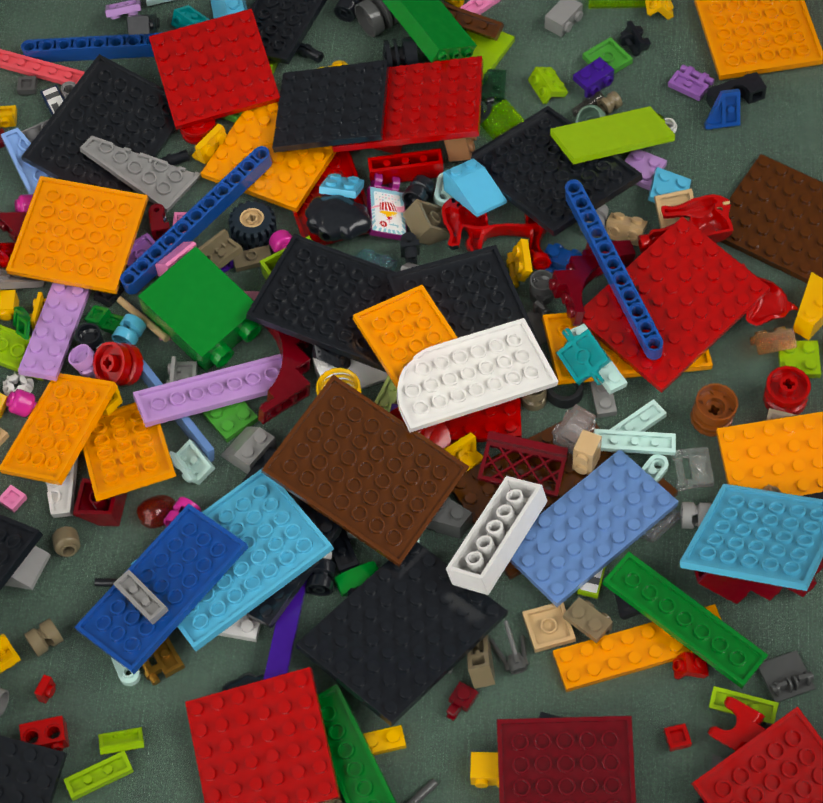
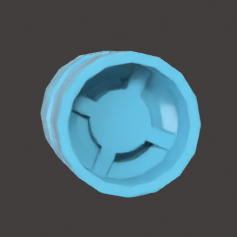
M128 313L125 314L120 322V326L116 328L111 338L114 342H129L136 345L138 338L142 336L147 326L142 319Z

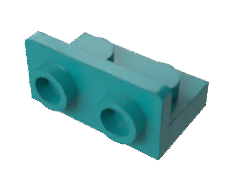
M187 5L174 9L171 25L178 29L210 19Z

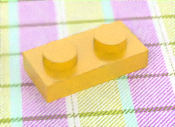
M401 725L363 733L374 756L406 748Z

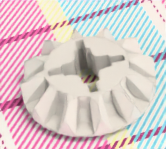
M15 371L13 375H7V379L3 381L2 389L4 394L9 396L11 391L14 392L16 390L14 384H17L18 381L22 385H18L16 389H22L31 393L34 388L32 377L19 375Z

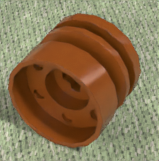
M719 383L705 385L698 391L690 414L691 423L698 432L709 437L717 436V428L731 426L738 408V398L734 391Z

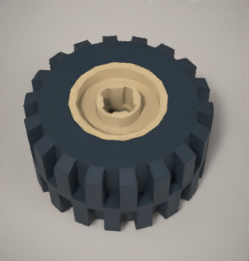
M255 200L254 202L246 201L245 204L240 203L238 204L239 207H234L233 212H230L229 215L231 239L244 247V250L269 245L271 235L277 231L276 217L269 205L266 206L264 202L258 203Z

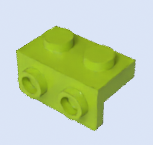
M535 67L528 78V82L543 104H547L551 97H566L568 94L564 83L559 79L552 67Z

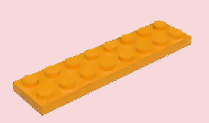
M715 604L704 607L721 619ZM650 622L605 635L597 643L593 640H588L553 650V656L566 692L673 662L683 652H693L655 623Z

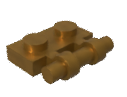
M169 638L150 656V658L154 657L157 664L152 666L148 659L142 665L145 671L144 675L147 680L151 681L152 685L160 683V679L157 676L159 673L163 672L165 677L168 678L185 668Z

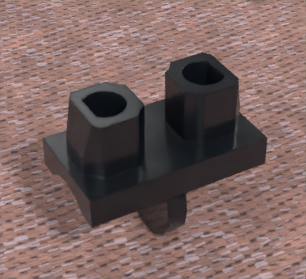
M627 21L626 29L620 33L619 43L622 46L627 45L634 56H639L642 50H648L651 42L648 38H642L643 29L641 26H635L633 21Z
M406 232L401 236L400 241L401 258L405 257L406 263L417 264V255H420L419 239H417L414 233Z

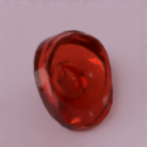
M155 495L143 500L137 507L139 521L150 529L165 525L163 520L170 510H173L176 502L167 495Z

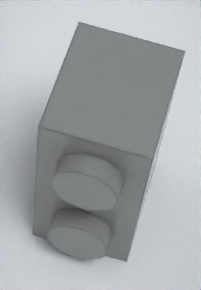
M560 0L545 15L544 28L562 37L572 29L576 22L581 20L583 4L576 0Z

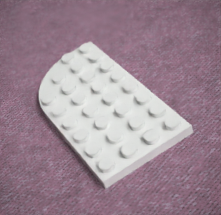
M522 318L443 342L417 353L407 366L404 367L399 377L397 404L401 416L411 433L555 387L559 381L526 320Z

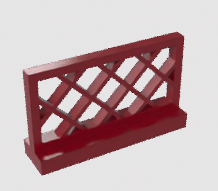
M489 431L477 480L501 485L504 480L502 475L510 470H513L517 479L521 480L532 474L537 481L536 484L542 486L544 482L552 478L556 484L555 490H546L544 486L543 489L545 495L558 498L565 465L569 456V448ZM490 447L499 449L502 455L492 460L489 455ZM513 452L519 453L522 459L512 464L507 456ZM537 457L542 463L532 469L527 460ZM505 458L509 467L499 471L495 463ZM553 461L560 462V469L552 473L547 465ZM525 462L529 471L520 476L515 467ZM491 465L497 472L492 477L483 476L484 470ZM545 467L549 476L539 480L535 472Z

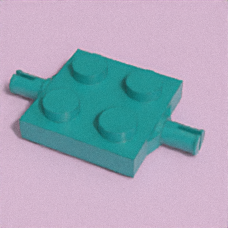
M566 328V331L563 330L562 334L568 342L556 352L578 385L590 377L594 379L597 385H601L600 382L603 383L604 379L599 374V371L611 360L589 329L580 335L574 336L570 329Z

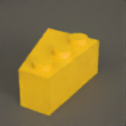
M811 272L792 331L808 341L823 325V278Z

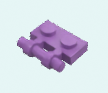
M682 65L680 71L677 70L669 80L668 87L700 101L707 92L709 85H713L715 79L709 77V74L705 72L700 73L696 71L692 66Z

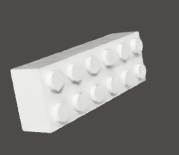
M509 476L504 478L446 567L452 585L489 595L547 503L542 485Z

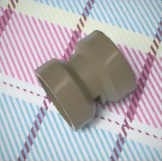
M615 91L608 93L607 97L597 100L598 107L606 115L612 113L613 109H618L623 105L621 97Z

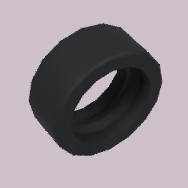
M583 382L580 385L572 383L576 387V392L570 396L556 394L553 391V387L547 389L548 401L558 408L576 406L583 397Z

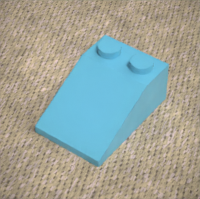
M474 158L443 172L444 191L476 217L507 203V199L488 171Z

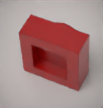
M44 674L34 692L39 702L46 704L48 699L53 697L56 684L52 677Z
M685 723L664 728L663 732L670 752L692 746Z

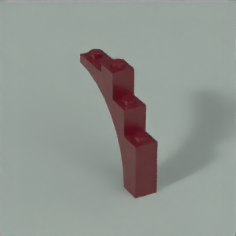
M631 240L612 241L625 268L634 261L636 255ZM588 242L585 250L582 252V256H571L569 264L566 265V270H554L552 279L549 280V289L552 290L555 298H561L562 303L565 304L567 317L570 318L573 326L581 325L585 313L582 303V291L594 278L603 274Z
M823 558L815 575L823 568ZM694 570L698 584L735 604H738L745 598L750 591L771 601L783 588L782 586ZM815 575L807 591L787 589L804 597L817 584Z

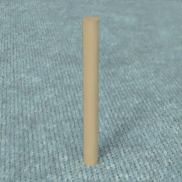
M122 296L117 299L118 304L129 313L142 319L147 328L164 342L169 341L170 336L126 299Z

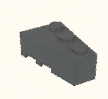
M447 498L427 529L461 539L472 525V512Z

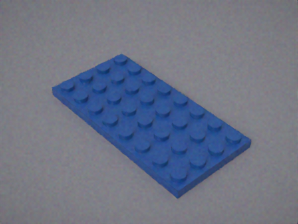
M188 503L128 568L169 611L152 625L113 585L74 628L132 674H135L249 547L246 542Z

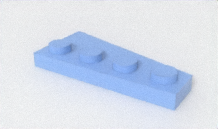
M19 128L1 134V138L28 194H34L40 176L54 178L22 161L21 156L30 146L31 142Z

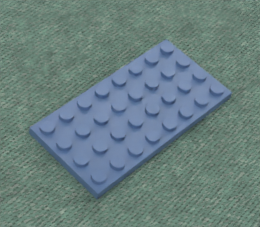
M618 450L537 517L510 562L558 607L676 508L679 501L622 450Z

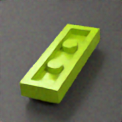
M716 686L713 687L709 704L710 709L735 715L724 705L726 696H729L763 714L765 718L762 722L774 724L779 705L778 702Z
M124 750L63 780L72 801L133 773L134 770Z

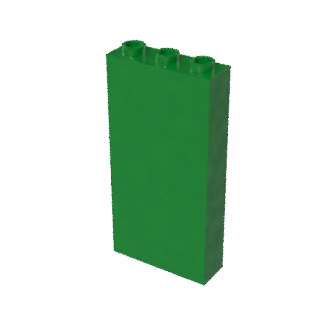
M382 0L431 63L469 58L473 55L477 45L441 0Z

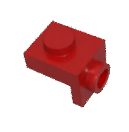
M683 652L673 660L672 667L675 679H681L684 676L704 679L709 676L707 662L695 653Z

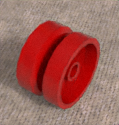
M108 341L100 345L94 354L93 371L97 379L113 381L119 386H130L139 380L143 371V356L140 350L133 344Z
M782 366L773 370L767 377L763 401L765 407L768 410L772 408L797 415L802 413L807 406L811 390L809 377L802 370L792 366Z

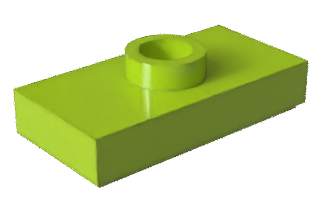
M142 727L98 734L100 755L144 748Z

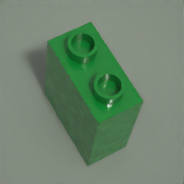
M196 246L138 295L142 311L159 328L166 332L193 361H197L198 366L205 372L213 365L217 368L226 365L234 355L232 348L241 340H244L246 343L251 342L259 335L263 328L261 324L246 319V314L254 301Z

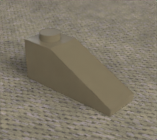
M487 634L467 654L468 671L474 689L495 685L494 665L489 635Z

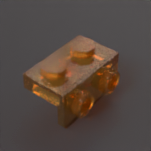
M785 326L774 328V332L767 333L766 330L754 332L755 336L749 338L751 346L756 345L758 355L797 347L794 329H786Z

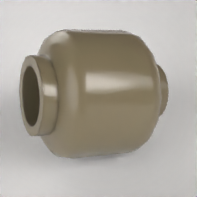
M61 527L52 535L54 550L58 555L71 557L79 551L81 543L75 528Z

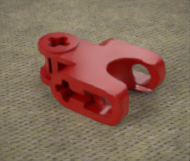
M726 696L724 705L735 714V727L730 730H723L717 726H712L708 729L707 733L711 738L736 751L766 729L760 726L765 716L739 700Z

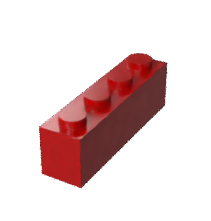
M441 148L367 158L370 183L375 179V173L383 174V185L392 183V177H399L400 182L412 181L416 175L436 178L444 172Z

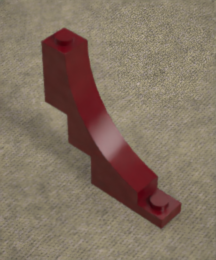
M266 327V329L271 333L279 347L282 366L277 379L268 390L267 401L259 407L258 420L262 424H265L309 396L311 385L303 376L310 369V358L303 352L304 349L309 347L310 343Z

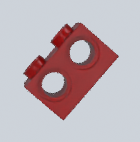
M62 715L19 724L21 741L29 743L32 738L38 737V740L31 744L58 751L69 747L67 723ZM54 733H60L57 738L51 739Z

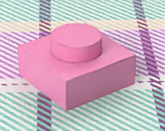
M10 485L0 496V504L15 513L28 498L26 494Z

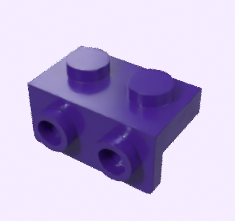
M599 57L575 73L573 80L585 90L584 97L588 99L592 95H596L604 87L612 84L614 69Z

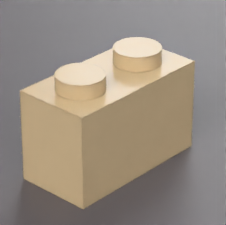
M582 430L573 449V470L582 475H589L594 471L601 455L602 436Z

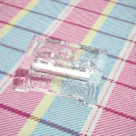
M708 447L678 449L675 455H671L672 460L675 462L678 491L714 486ZM683 458H688L691 479L686 480Z

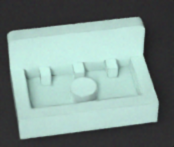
M191 439L177 453L169 452L173 466L181 470L183 473L181 476L188 483L192 482L200 485L216 469L198 445Z

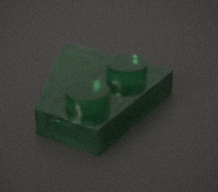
M488 69L482 79L481 101H485V98L493 97L494 102L505 101L506 70Z

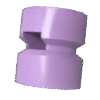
M80 344L73 348L68 356L69 363L78 370L82 377L96 378L93 371L94 351L86 344Z

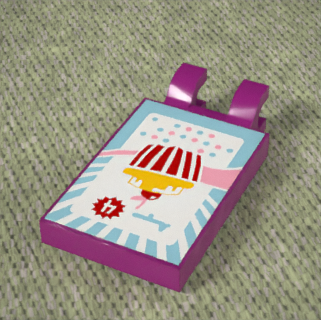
M375 173V179L371 181V186L367 189L368 215L372 220L369 235L401 241V236L407 232L406 220L403 216L405 203L402 200V194L404 192L399 191L400 178L392 177V184L389 183L388 187L382 186L383 174Z

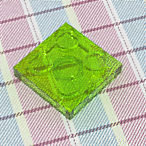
M505 99L492 106L490 115L481 126L494 140L524 121V119Z

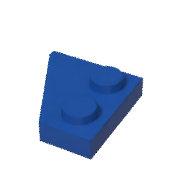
M739 89L720 91L704 123L705 129L740 125Z

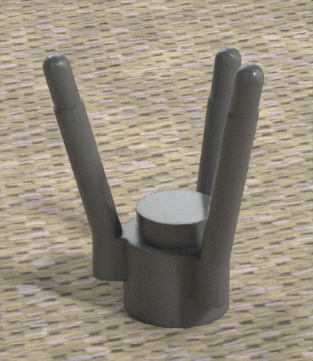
M504 620L513 653L508 656L509 660H506L493 639L489 641L504 664L505 670L510 671L512 675L525 672L529 665L526 656L525 638L523 635L520 636V654L517 652L508 620Z

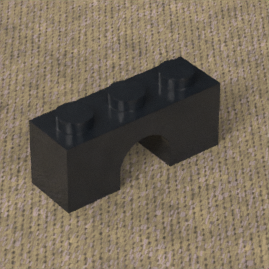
M141 14L127 17L128 35L151 34L157 32V28H160L159 17L157 18L156 14Z
M754 72L708 88L706 101L712 109L720 91L739 89L740 97L744 98L748 104L765 99L767 87L759 74Z

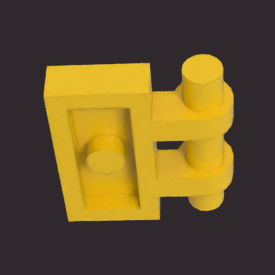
M522 238L513 247L512 252L507 253L508 259L506 260V265L510 272L509 275L515 288L519 287L518 281L525 282L533 272L528 239Z

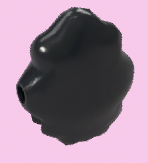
M324 194L314 197L305 211V216L308 219L306 225L310 233L317 235L326 242L351 240L367 233L372 227V220L368 215L367 207L355 202L353 198L341 195Z

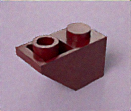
M0 212V229L3 232L7 231L11 239L16 242L27 213Z

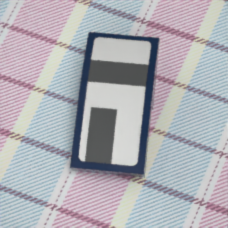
M57 85L40 91L51 115L55 113L64 101Z

